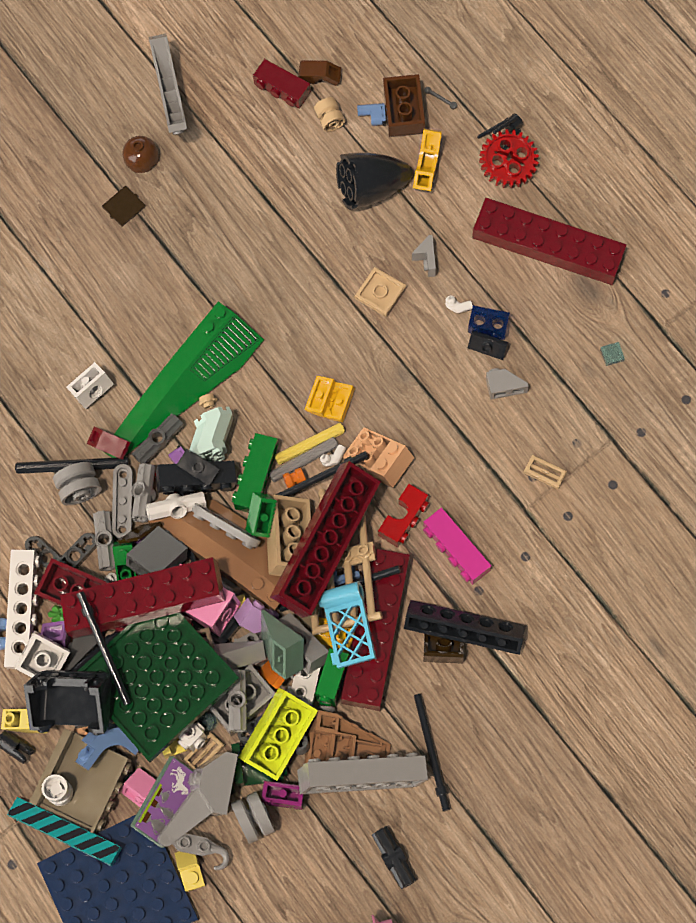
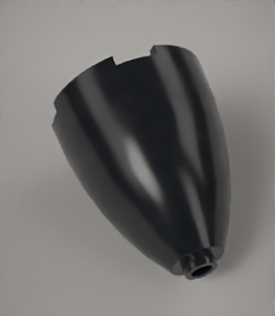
M378 153L341 154V161L336 164L338 189L341 188V192L345 196L342 202L349 210L366 207L388 198L403 188L413 176L412 167L408 163Z

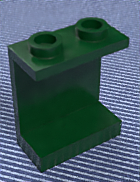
M239 743L231 744L232 753L238 754L239 757L244 746H240ZM237 757L234 773L237 787L264 784V781L282 782L284 781V776L288 775L286 765L278 781Z

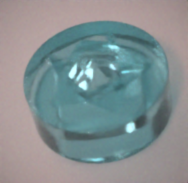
M205 712L196 720L205 728L204 732L212 731L216 727V717L211 712Z

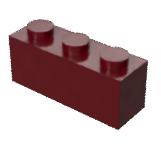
M265 58L253 74L254 84L257 88L270 92L275 98H281L291 107L295 106L300 109L311 93L310 83Z

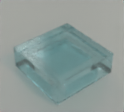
M619 342L600 348L606 366L625 360Z

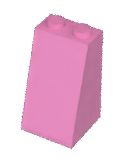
M223 587L224 602L181 613L193 619V621L201 626L209 627L211 632L220 637L241 603L233 592Z

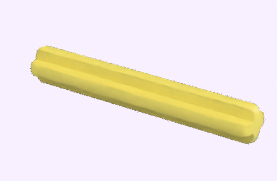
M338 423L275 454V460L280 465L297 457L326 440L343 434L345 432L344 427L341 423Z

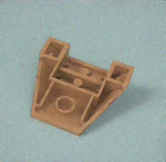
M318 710L308 732L307 739L310 748L305 753L304 764L308 760L316 758L321 759V762L328 761L329 758L340 757V760H348V757L360 756V759H367L371 755L387 758V755H390L391 744L370 732L364 731L358 725L343 719L339 714Z

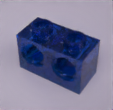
M473 305L468 333H472L474 330L505 340L510 312ZM481 320L484 323L482 325L475 324V321ZM500 324L502 328L496 329L493 325Z

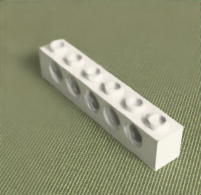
M11 550L4 667L7 669H15V664L21 653H17L16 648L20 644L27 645L33 634L34 625L37 624V614H34L35 606L38 605V596L34 593L39 585L37 567H40V556H38L35 550ZM29 567V573L21 575L22 568ZM23 586H28V592L21 595L20 589ZM22 605H27V611L24 614H19V608ZM25 624L26 631L19 634L17 631L18 627Z

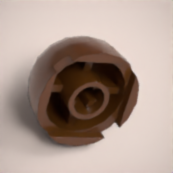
M146 136L132 137L123 147L122 156L124 163L135 173L149 172L159 161V151L156 144Z

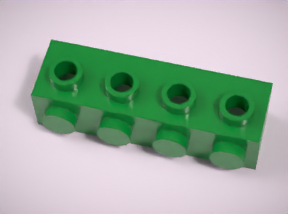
M255 433L254 439H250L248 445L250 452L243 461L244 472L239 474L237 481L239 488L237 492L234 491L232 497L236 510L249 513L253 492L264 494L274 462V456L279 445L278 438Z

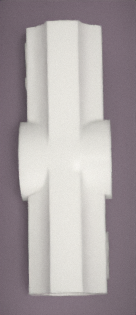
M199 492L185 496L175 493L169 495L163 501L146 504L147 517L149 521L169 516L174 519H180L192 510L195 503L206 507L204 493Z

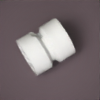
M53 774L48 776L42 783L43 795L56 806L66 805L73 797L72 786L60 775Z

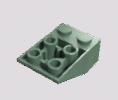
M263 609L261 611V640L264 642L265 652L272 670L286 680L303 669L304 638Z

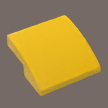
M316 376L304 410L317 416L343 423L355 388L352 385L338 383L331 378Z

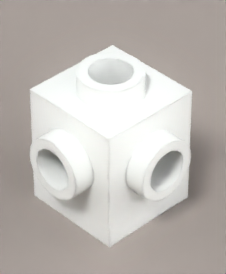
M198 722L193 723L178 737L180 739L178 743L185 750L190 748L194 752L196 749H200L205 744V739L207 738L204 734L205 728Z

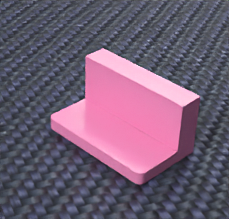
M138 768L126 780L121 793L141 807L156 780L141 768Z

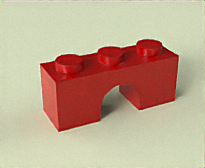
M411 484L407 485L398 499L399 505L407 510V515L402 519H395L388 515L378 530L379 537L397 548L400 543L404 544L409 537L408 531L411 527L415 528L419 521V514L421 511L424 513L430 504L428 502V494Z

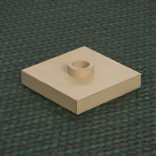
M374 267L354 297L386 317L405 290L406 285Z

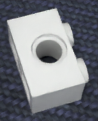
M94 362L67 386V389L86 409L114 384Z

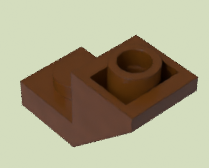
M300 61L299 78L311 84L320 79L335 86L340 83L341 67L329 61Z

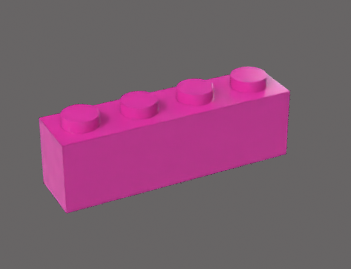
M442 507L423 521L424 533L428 538L432 537L437 542L435 545L438 550L448 555V561L454 568L456 566L461 571L460 575L466 582L470 581L473 585L491 571L490 563Z

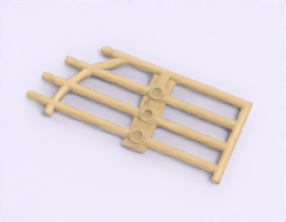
M319 489V503L325 494L324 489ZM364 513L358 525L360 545L350 547L348 544L335 570L344 568L345 585L353 583L352 566L362 563L368 622L383 619L381 611L375 612L370 561L376 560V550L374 542H368ZM334 574L327 584V590L335 588ZM318 604L311 615L312 635L329 632L328 624L319 626ZM354 607L349 616L357 620L356 607ZM337 612L332 613V620L338 625L340 621H338ZM350 618L346 619L342 628L353 626L355 621Z

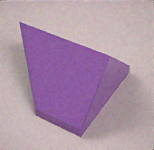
M64 621L42 624L41 634L65 648L68 647L71 637L65 632Z

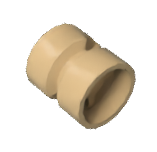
M334 97L322 99L315 104L314 110L325 132L335 131L344 125L345 118L339 110Z

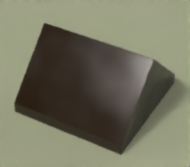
M424 634L423 662L463 664L464 642Z

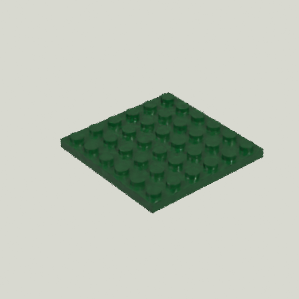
M180 612L129 624L107 644L131 700L130 704L123 705L112 679L110 718L149 762H152L241 680ZM101 651L78 670L110 673Z

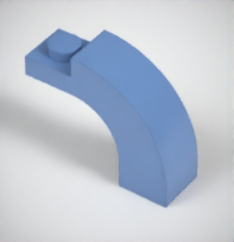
M110 723L108 730L104 734L94 735L89 732L82 739L87 746L79 752L75 762L89 770L99 755L110 746L121 745L134 755L139 750L115 723Z

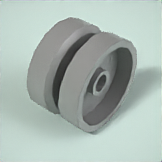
M75 463L54 474L53 481L56 488L60 490L58 494L63 505L83 503L101 492L102 488L98 479L95 478L96 473L92 463Z
M256 791L247 795L246 800L250 806L248 810L240 799L230 803L249 844L259 840V835L255 829L257 826H259L264 836L275 832L264 802L261 803Z

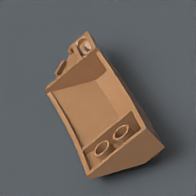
M206 500V508L245 530L247 523L245 519L215 500ZM192 511L187 512L180 519H174L169 516L151 521L148 520L149 523L161 522L162 525L160 527L163 530L169 531L175 539L182 541L188 547V550L192 551L199 559L203 560L213 557L219 563L220 573L251 597L260 601L268 610L271 608L274 611L280 604L270 598L281 576L269 575L267 537L256 536L261 540L258 547L249 549L242 545L243 541L236 538L234 540L226 536V531L221 528L216 530L211 527L209 521L195 518Z

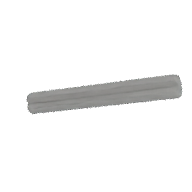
M332 437L269 473L271 480L276 482L283 478L282 474L292 473L295 469L303 467L323 454L337 448L338 443L336 439Z

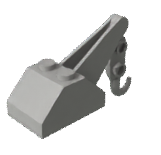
M230 752L216 754L194 769L193 773H190L188 784L191 785V792L158 835L157 841L159 845L165 847L172 844L180 852L199 856L214 853L220 854L223 857V863L219 866H214V870H222L228 865L229 854L224 847L216 845L206 837L186 833L209 815H227L238 754Z

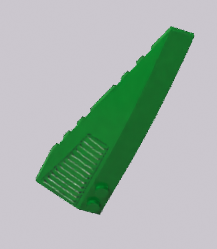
M218 301L162 369L114 433L115 436L130 442L128 452L124 457L145 441L150 431L158 428L171 413L177 417L196 404L201 396L209 394L213 391V388L221 382H225L233 373L241 370L264 342V339L233 311ZM104 452L105 454H107V455L110 456L111 458H116L115 456L110 455V454Z

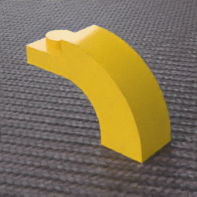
M423 130L420 155L413 188L432 190L440 153L442 131Z

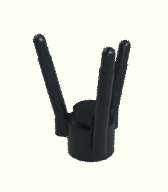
M514 113L509 118L507 117L502 122L479 134L477 138L479 139L492 131L493 134H496L504 128L508 129L509 132L515 130L517 135L521 132L520 127L523 125V121ZM507 145L503 147L504 150L508 148Z

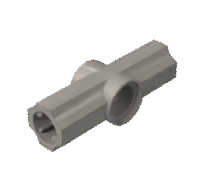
M139 464L137 481L131 488V495L134 497L132 520L135 522H148L146 504L152 503L156 497V491L153 489L155 466L152 464Z
M98 511L93 514L99 570L111 571L115 569L111 516L109 511ZM103 538H109L107 544H100V541Z
M239 669L233 671L241 680L228 691L229 732L234 733L247 731L246 671ZM235 697L243 699L240 705L232 704V700Z

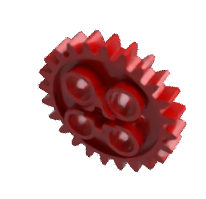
M506 129L505 134L499 131L498 137L492 134V140L487 138L486 144L482 145V150L484 151H480L479 155L482 157L479 163L483 164L481 165V170H486L484 176L490 175V182L494 179L496 180V186L501 182L503 188H505L506 184H509V187L512 188L513 183L520 187V181L526 184L527 178L532 179V173H536L537 169L535 167H538L539 164L536 161L539 155L535 154L537 148H532L534 141L527 142L529 136L522 138L523 132L516 135L515 130H513L512 134H509L508 129ZM507 145L509 149L504 150L500 146ZM517 153H524L525 157L521 158L517 155ZM498 160L501 162V165H495L492 161ZM515 168L518 172L512 173L509 169Z

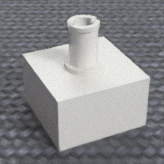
M34 631L17 660L15 669L30 677L41 671H60L70 651Z

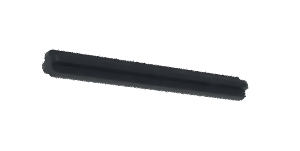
M116 457L17 462L15 464V471L17 474L58 472L69 465L80 462L92 463L94 470L115 469L120 464L129 466V459L124 457L122 460Z

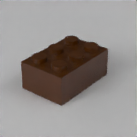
M419 74L383 78L389 137L423 133L425 117Z

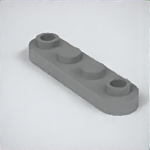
M126 464L116 466L113 471L112 532L117 539L132 531L133 496L131 495V488L133 486V472L130 466ZM122 473L127 474L125 478L120 477ZM121 528L126 529L124 533L119 532Z
M195 503L191 510L194 512L193 516L195 518L209 521L211 527L216 530L221 528L226 531V536L234 540L236 538L243 541L242 545L249 549L257 548L261 541L256 536H252L249 532L200 504Z

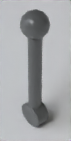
M425 87V93H430L450 105L452 110L457 108L456 102H450L432 91L430 87Z

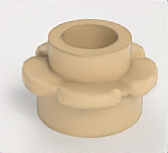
M212 393L203 395L199 398V406L204 407V409L212 408L215 406L214 403L217 401V398H214Z

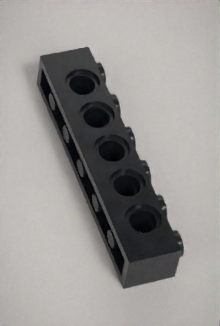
M410 600L404 629L518 655L521 652L526 625L413 600Z

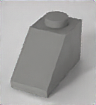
M494 368L486 372V383L490 400L528 392V383L506 369Z

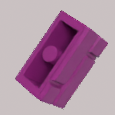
M264 781L261 802L268 806L290 809L293 807L294 809L302 810L305 794L300 795L298 785Z

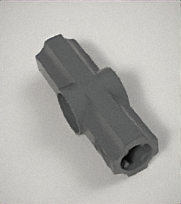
M171 413L158 428L150 431L148 438L132 455L140 464H147L160 450L166 448L168 441L184 424L177 416ZM156 437H162V438H163V439H162L160 442H158V443H157V442H154V439H155Z

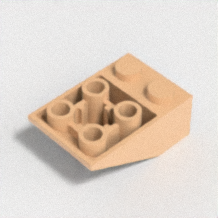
M365 427L343 455V459L366 451L369 458L355 465H359L362 470L392 488L414 459V456L405 445Z

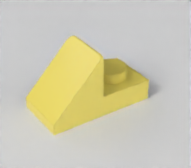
M180 851L176 852L177 868L180 872L185 892L205 887L197 855Z

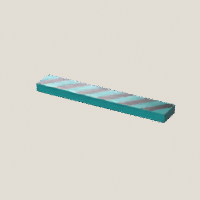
M19 797L16 798L7 814L9 817L110 866H113L122 849L120 846Z

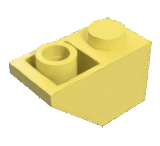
M3 709L2 730L39 733L29 729L27 709Z

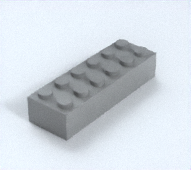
M418 753L406 754V757H399V754L387 755V758L371 755L367 759H360V756L348 757V760H340V757H334L322 762L321 759L316 758L308 760L307 763L297 770L300 795L417 787L428 780L425 755L418 756Z

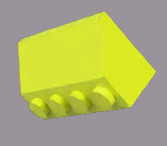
M278 688L238 758L278 781L318 710L287 691Z

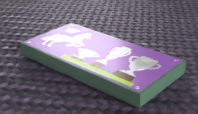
M169 756L130 825L162 848L164 846L159 845L157 841L158 835L191 792V785L188 784L190 773H193V771L174 756Z

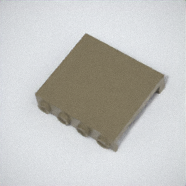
M64 728L29 803L40 806L89 830L91 833L97 834L103 830L106 824L104 819L115 805L113 800L116 794H119L123 788L124 783L122 781L125 775L128 776L132 769V760L106 748L91 768L87 770L75 762L79 752L87 746L82 741L84 737ZM53 774L60 775L72 786L73 797L66 805L56 806L43 795L42 783L48 776Z

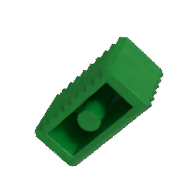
M253 492L245 528L252 536L270 537L269 533H271L270 529H272L270 526H272L271 522H273L272 518H274L273 514H275L274 511L276 510L274 507H276L275 503H277L269 494Z

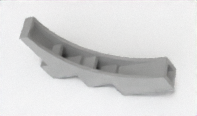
M165 33L149 37L168 130L169 133L180 134L187 129L167 35Z

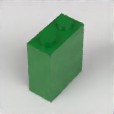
M330 648L315 695L317 702H320L319 705L336 707L347 667L338 669L337 665L334 666L332 664L331 653H334V651ZM341 653V662L349 660L348 653Z

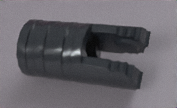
M6 730L0 734V749L20 763L24 764L27 760L23 754L17 751L18 749L28 755L33 754L34 750Z

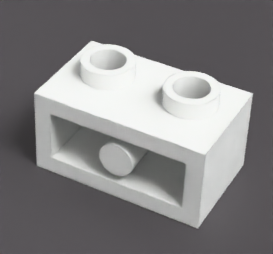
M321 667L310 674H307L302 669L295 676L292 675L290 678L293 679L292 686H288L287 692L313 707L321 675Z

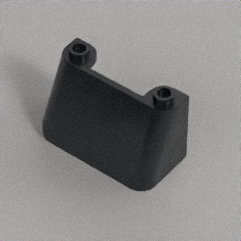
M46 670L38 672L23 685L30 730L45 733L54 725L88 726L89 732L94 735H102L108 730L112 690L110 673Z

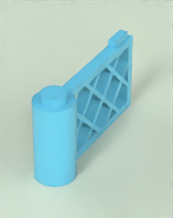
M357 581L325 590L318 603L321 608L325 609L334 653H331L332 664L334 666L337 665L339 669L376 659L361 583ZM360 606L361 613L357 620L349 616L354 607ZM340 612L344 615L338 625L333 622L332 613ZM347 617L355 621L350 632L342 628ZM359 624L365 629L361 639L353 635ZM340 629L348 634L343 644L339 643L336 639ZM351 636L359 640L354 651L346 647ZM362 644L369 647L370 655L362 657L357 654ZM344 649L352 653L348 661L341 662L340 655Z

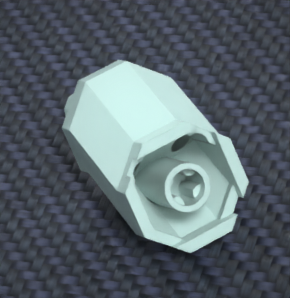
M217 407L200 415L202 419L199 422L198 419L194 421L196 431L189 450L207 462L225 459L224 454L227 453L225 442L233 421L230 407H226V410H223L222 407Z

